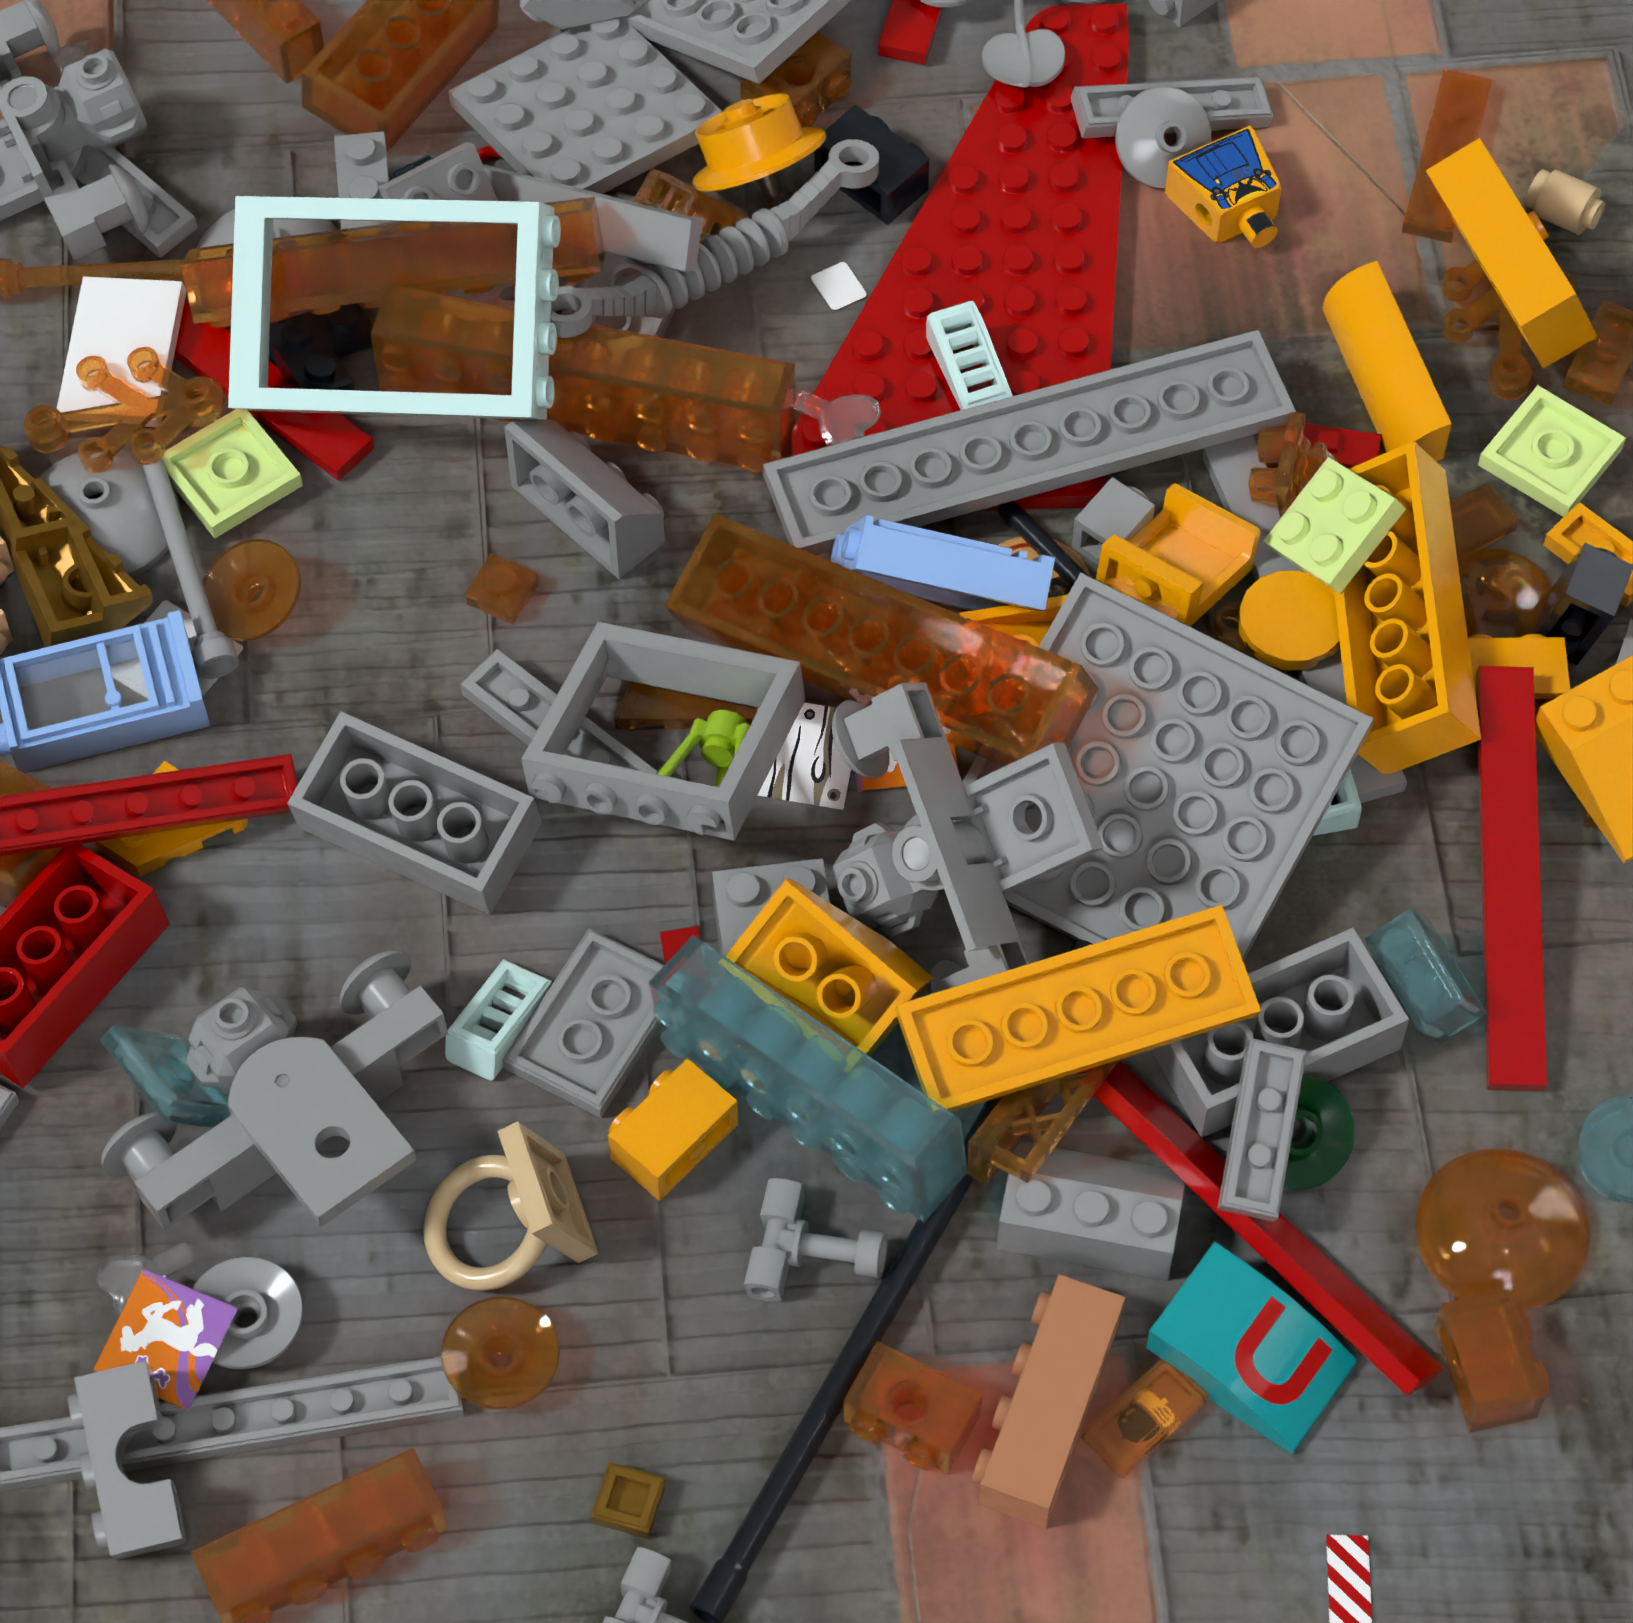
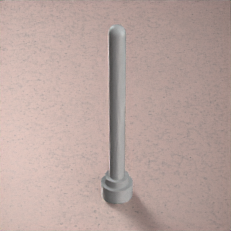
M150 454L144 459L143 468L197 635L194 641L195 647L192 650L196 671L202 678H219L234 671L239 665V659L233 641L226 638L225 634L217 629L164 461L159 455Z

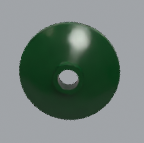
M1303 1075L1295 1119L1299 1120L1301 1129L1299 1134L1291 1140L1283 1187L1293 1190L1317 1187L1333 1178L1347 1162L1355 1140L1354 1116L1343 1094L1333 1085L1320 1078Z

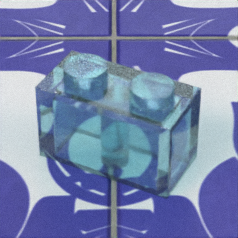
M1407 909L1364 938L1365 943L1420 1033L1441 1044L1487 1014L1433 923L1413 909Z

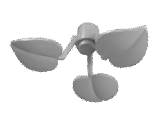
M968 0L919 1L935 7H954L965 4ZM1014 0L1017 34L1003 33L991 38L983 47L982 64L991 77L1005 84L1018 87L1046 85L1060 74L1064 66V45L1061 39L1048 29H1039L1026 33L1023 0ZM1106 0L1061 1L1065 4H1100Z

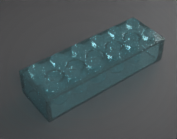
M692 935L648 982L654 1003L653 1012L658 1019L661 1031L660 1040L671 1053L681 1059H685L687 1056L691 1057L702 1065L704 1072L723 1089H729L732 1086L746 1096L748 1104L756 1113L767 1120H772L775 1117L790 1127L793 1137L805 1148L811 1151H816L819 1148L834 1159L837 1168L852 1181L860 1183L862 1180H865L879 1190L882 1200L894 1211L900 1214H906L908 1211L925 1222L968 1173L961 1119L696 936Z

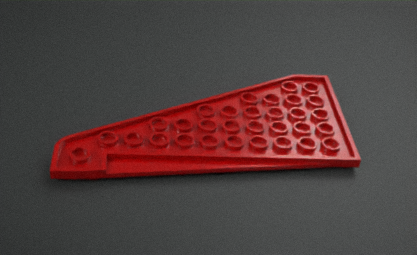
M1127 4L1055 5L1045 8L1029 21L1025 28L1026 33L1039 29H1048L1061 39L1065 49V62L1060 74L1052 82L1038 87H1018L995 79L792 430V456L961 411L926 339V325L929 314L965 302H975L1013 396L1111 369L1122 163L1117 153L1115 136L1082 138L1070 97L1074 87L1127 84L1129 57ZM970 345L954 350L953 354L972 349L974 346ZM981 363L966 369L960 370V372L965 373L977 368L983 367V365ZM989 380L967 387V390L971 393L990 387L992 383ZM1107 475L1014 501L1023 509L1085 508L1108 482ZM999 505L985 509H998Z

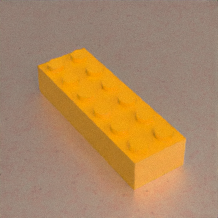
M1415 441L1349 468L1355 474L1396 498L1406 510L1341 594L1334 591L1346 702L1348 706L1374 718V725L1358 755L1382 774L1395 773L1481 740L1446 470Z

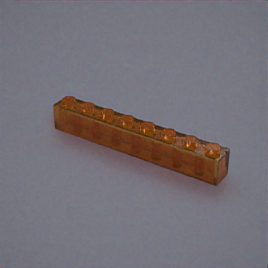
M595 196L544 203L555 207L554 215H557L560 220V242L557 248H553L552 269L557 271L558 277H564V280L567 282H579L592 278L595 272H601L605 251ZM393 222L273 238L270 321L288 317L291 311L310 309L312 314L320 315L335 312L341 308V305L361 303V306L364 308H376L389 304L392 298L411 296L413 301L422 302L436 299L442 295V292L462 290V293L465 295H477L492 290L493 285L513 283L515 288L518 224ZM234 243L190 249L181 264L194 324L210 322L212 327L231 326Z

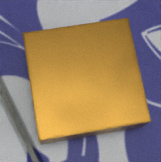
M609 1462L591 1513V1523L649 1539L667 1485L666 1477Z

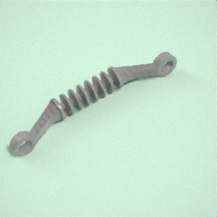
M858 139L838 142L831 148L828 161L819 172L817 171L810 178L809 182L807 181L799 189V192H795L789 199V202L785 201L779 204V207L776 206L770 210L760 209L752 215V219L743 218L736 223L735 228L727 226L720 231L719 236L709 235L704 239L703 245L699 243L696 271L684 272L655 264L654 271L645 268L636 274L634 281H630L623 286L559 287L557 299L551 301L550 323H554L557 337L572 338L583 334L589 329L592 323V316H602V314L604 316L625 315L634 317V315L636 317H644L645 315L646 317L662 319L671 313L672 307L681 309L688 304V299L698 300L703 297L705 290L708 292L716 291L720 288L721 281L723 283H731L737 278L738 273L746 275L753 270L754 265L762 267L769 262L770 257L779 258L783 256L788 250L789 240L791 241L799 230L809 222V219L819 211V208L825 205L840 187L850 189L869 186L876 180L879 172L878 151L873 145ZM855 161L863 165L849 166L844 163ZM561 309L576 311V313L571 315H560L555 312Z

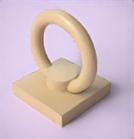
M518 1121L497 1131L505 1156H480L459 1165L441 1181L427 1206L423 1226L426 1251L438 1272L445 1279L459 1287L486 1291L509 1285L533 1267L547 1244L577 1263H581L599 1254L565 1153ZM488 1178L506 1179L510 1181L507 1186L509 1199L519 1220L527 1228L526 1235L517 1250L504 1261L489 1267L467 1265L454 1255L448 1243L447 1220L450 1210L460 1194L472 1184Z

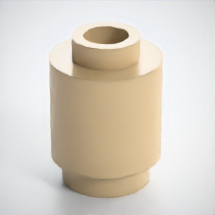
M1542 169L1530 185L1525 206L1533 209L1538 218L1580 235L1586 228L1593 230L1604 212L1605 202L1600 200V188L1557 169L1552 172Z

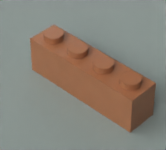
M1058 1274L1052 1293L1041 1291L1031 1319V1324L1039 1326L1032 1345L1022 1342L1011 1373L1012 1376L1020 1378L1013 1397L1005 1394L1002 1395L993 1419L992 1428L1000 1431L993 1450L986 1447L982 1448L974 1469L972 1481L980 1484L978 1505L1046 1529L1119 1329L1126 1297Z

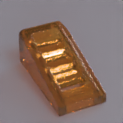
M654 168L650 170L633 200L636 203L672 212L678 208L682 210L680 214L692 217L696 215L701 216L700 244L702 245L704 239L711 235L709 232L715 222L723 224L717 234L719 236L723 228L727 226L735 228L739 220L746 218L745 215L683 181Z

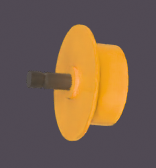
M772 94L734 103L723 112L702 123L695 130V135L707 166L693 178L694 188L698 191H717L757 180L762 195L766 198L765 203L768 210L776 206L779 207V204L785 202L786 198L781 193L782 188L775 172L798 162L819 148L826 140L825 131L820 127L801 128L788 94Z

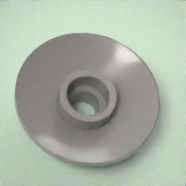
M1155 87L1145 90L1132 98L1121 112L1115 133L1117 153L1124 168L1137 181L1150 187L1165 188L1168 161L1211 143V127L1208 117L1199 102L1183 90L1173 87ZM1169 127L1176 133V142L1173 146H1168L1164 141V132Z
M239 1257L226 1260L206 1271L192 1288L238 1308L212 1361L219 1366L230 1369H250L265 1365L283 1354L293 1343L300 1330L303 1318V1304L300 1291L293 1278L283 1268L271 1261L256 1257ZM244 1314H253L257 1317L255 1324L246 1328L238 1327L236 1322Z

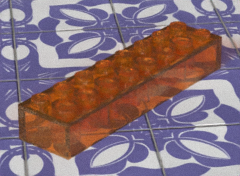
M388 284L371 331L380 391L511 395L515 309ZM591 324L589 329L581 335L572 338L557 337L555 352L553 355H549L548 376L553 378L555 396L552 407L547 408V420H555L568 432L575 431L578 434L590 436L601 442L617 441L637 445L651 452L667 451L687 455L701 462L717 461L737 465L751 472H763V464L786 458L792 430L795 426V364L595 324ZM495 419V420L502 421V422H509V421H518V420H526V419Z
M715 513L664 605L686 630L728 648L799 661L804 681L848 700L856 701L865 707L873 704L871 698L901 683L926 682L947 742L1004 767L1052 743L1064 742L1068 749L1099 690L1083 666Z

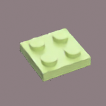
M1537 385L1483 450L1478 466L1564 517L1583 499L1622 451L1626 437Z
M235 409L159 454L164 461L170 483L214 539L303 486L301 474L248 410Z
M1328 457L1263 542L1274 552L1338 594H1341L1406 508L1396 498Z

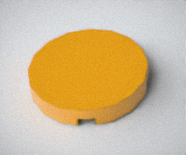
M1277 571L1259 578L1246 590L1238 613L1239 635L1245 646L1247 642L1248 646L1255 651L1254 656L1264 664L1282 670H1307L1318 666L1319 661L1326 659L1328 656L1330 658L1338 650L1340 640L1334 590L1316 578L1302 571Z

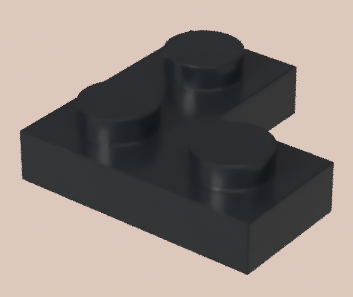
M354 297L270 324L269 354L292 389L354 390L355 381L339 358L374 347L377 343V330Z

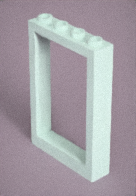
M235 196L228 408L274 412L547 420V408L552 407L555 396L553 378L548 376L549 355L554 354L557 343L556 327L554 323H550L551 301L557 299L559 290L558 274L555 269H552L553 248L558 247L561 236L560 220L557 215H554L555 207L541 202ZM273 219L518 224L511 395L268 388Z

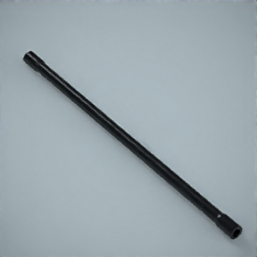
M1076 940L1070 951L1092 945V943L1085 940ZM1026 1089L986 1101L725 1553L715 1562L690 1605V1610L700 1619L707 1623H723L747 1581V1574Z

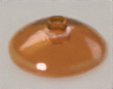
M1490 1148L1475 1150L1456 1157L1433 1175L1425 1186L1416 1210L1415 1236L1419 1253L1428 1271L1450 1294L1469 1305L1483 1310L1517 1313L1530 1311L1552 1302L1574 1283L1581 1272L1588 1254L1590 1226L1585 1206L1579 1194L1569 1180L1557 1169L1542 1159L1521 1151ZM1510 1208L1516 1212L1518 1218L1514 1220L1505 1219L1500 1215L1499 1209Z

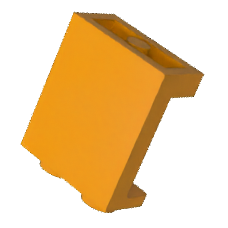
M1174 483L1166 490L1162 511L1129 541L1113 534L1102 544L1096 580L1109 587L1120 586L1123 594L1191 627L1253 569L1261 532L1255 525Z

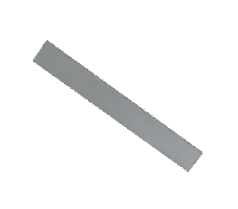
M1253 435L1204 448L1202 459L1224 509L1260 529L1261 533L1253 569L1251 570L1255 580L1257 581L1259 578L1277 571L1305 572L1274 552L1263 542L1284 515L1286 509ZM1340 646L1330 658L1328 656L1326 659L1319 661L1318 666L1307 670H1295L1300 682L1347 705ZM1357 754L1350 769L1361 803L1405 791L1407 780L1402 770L1392 774H1382Z
M456 1355L199 1395L195 1397L189 1411L167 1401H162L159 1404L164 1426L144 1430L133 1436L124 1449L122 1463L124 1471L127 1472L464 1417ZM71 1416L0 1428V1492L83 1479L79 1455L89 1452L85 1429L75 1431Z

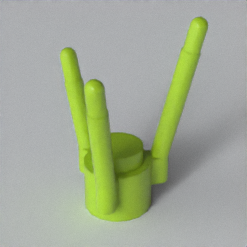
M729 710L713 711L708 716L707 721L695 719L689 735L657 774L671 777L696 744L699 743L703 759L708 764L718 767L713 786L719 787L750 725L741 715Z

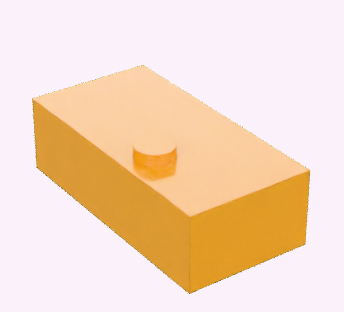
M1480 138L1426 170L1450 217L1543 369L1598 337L1577 294L1543 241L1549 237L1543 224L1534 210L1528 214L1525 212Z

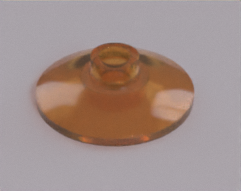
M250 539L234 544L213 561L203 579V586L218 631L223 632L225 637L229 639L250 641L267 636L288 619L299 598L301 577L295 559L286 549L273 541ZM263 590L261 596L253 602L254 596Z
M506 1296L482 1299L463 1309L448 1326L441 1347L443 1370L452 1388L470 1403L494 1410L519 1407L538 1397L553 1380L560 1358L558 1336L549 1318L531 1303ZM497 1354H507L512 1358V1362L507 1367L496 1368L491 1364V1359Z

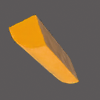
M1378 261L1365 264L1346 274L1332 286L1324 299L1322 310L1377 433L1381 434V442L1386 453L1415 441L1435 461L1443 460L1452 423Z

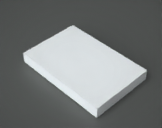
M83 276L56 409V415L60 422L161 428L187 291L182 281Z

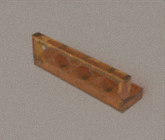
M1119 1060L1094 1067L1090 1073L1074 1076L1068 1075L1003 1096L968 1142L967 1175L988 1185L997 1171L1002 1169L1028 1183ZM1076 1090V1092L1072 1096L1070 1091ZM1061 1093L1065 1105L1061 1112L1040 1116L1055 1094ZM1046 1130V1132L1042 1136L1041 1131ZM1031 1133L1035 1146L1024 1160L1013 1154L1012 1151L1025 1134Z

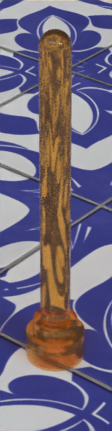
M225 257L23 267L21 263H13L11 258H0V300L13 299L15 294L23 293L25 288L81 285L83 276L164 281L225 278L231 274L233 266L231 261Z

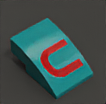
M1215 1241L1149 1330L1146 1349L1195 1380L1193 1388L1195 1391L1292 1455L1357 1363L1356 1358L1340 1341L1294 1299Z

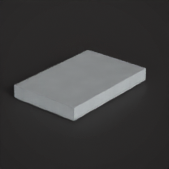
M589 928L502 1060L504 1069L602 1118L685 988L686 976Z

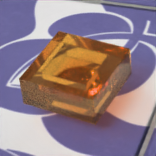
M491 553L466 591V602L474 608L514 624L539 585L538 573Z

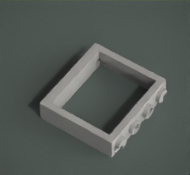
M597 622L521 759L529 796L549 801V803H560L592 810L599 814H612L640 820L651 825H663L695 832L700 835L705 834L735 841L805 702L800 662ZM606 677L759 707L719 787L564 754Z

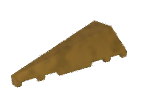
M0 445V532L3 540L6 542L10 558L45 648L125 627L152 604L153 595L151 590L145 584L139 586L124 571L123 561L115 553L109 555L91 537L90 528L40 477L34 479L19 464L18 455L10 447L4 449Z

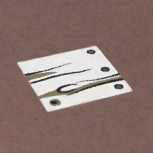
M811 703L803 704L757 796L844 809L851 768L840 756L833 739L832 719L836 710L835 707Z

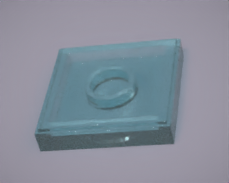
M111 1026L100 1039L101 1043L164 1122L213 1128L231 1116L228 1108V1097L219 1087H202L187 1068L185 1061L189 1049L178 1035Z

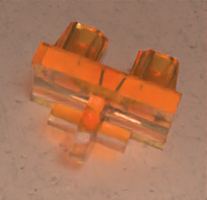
M1289 413L1286 428H1261L1257 441L1259 462L1279 464L1278 468L1253 467L1251 469L1248 482L1251 501L1278 505L1280 518L1301 493L1303 485L1305 487L1328 457L1339 463L1338 459L1328 452V446L1325 443L1316 442L1311 449V441L1303 434L1306 424L1305 413Z

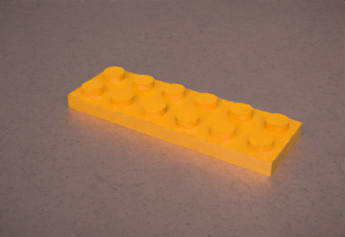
M1218 905L896 1005L895 1012L931 1117L934 1118L1257 1017L1261 1009L1223 905Z

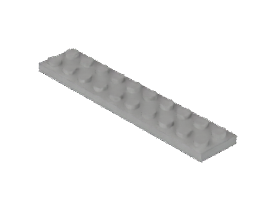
M1259 330L765 463L763 464V476L797 561L832 551L837 534H844L845 528L866 515L874 516V521L883 519L920 527L1294 424L1296 410Z

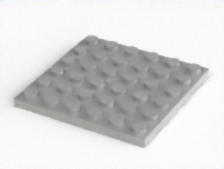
M1080 573L965 776L963 785L965 786L1052 743L1064 742L1104 848L1004 894L1007 905L1074 940H1085L1092 944L1223 905L1244 962L1374 725V718ZM1030 802L1025 810V821L1029 829L1036 832L1042 823V813L1037 804Z

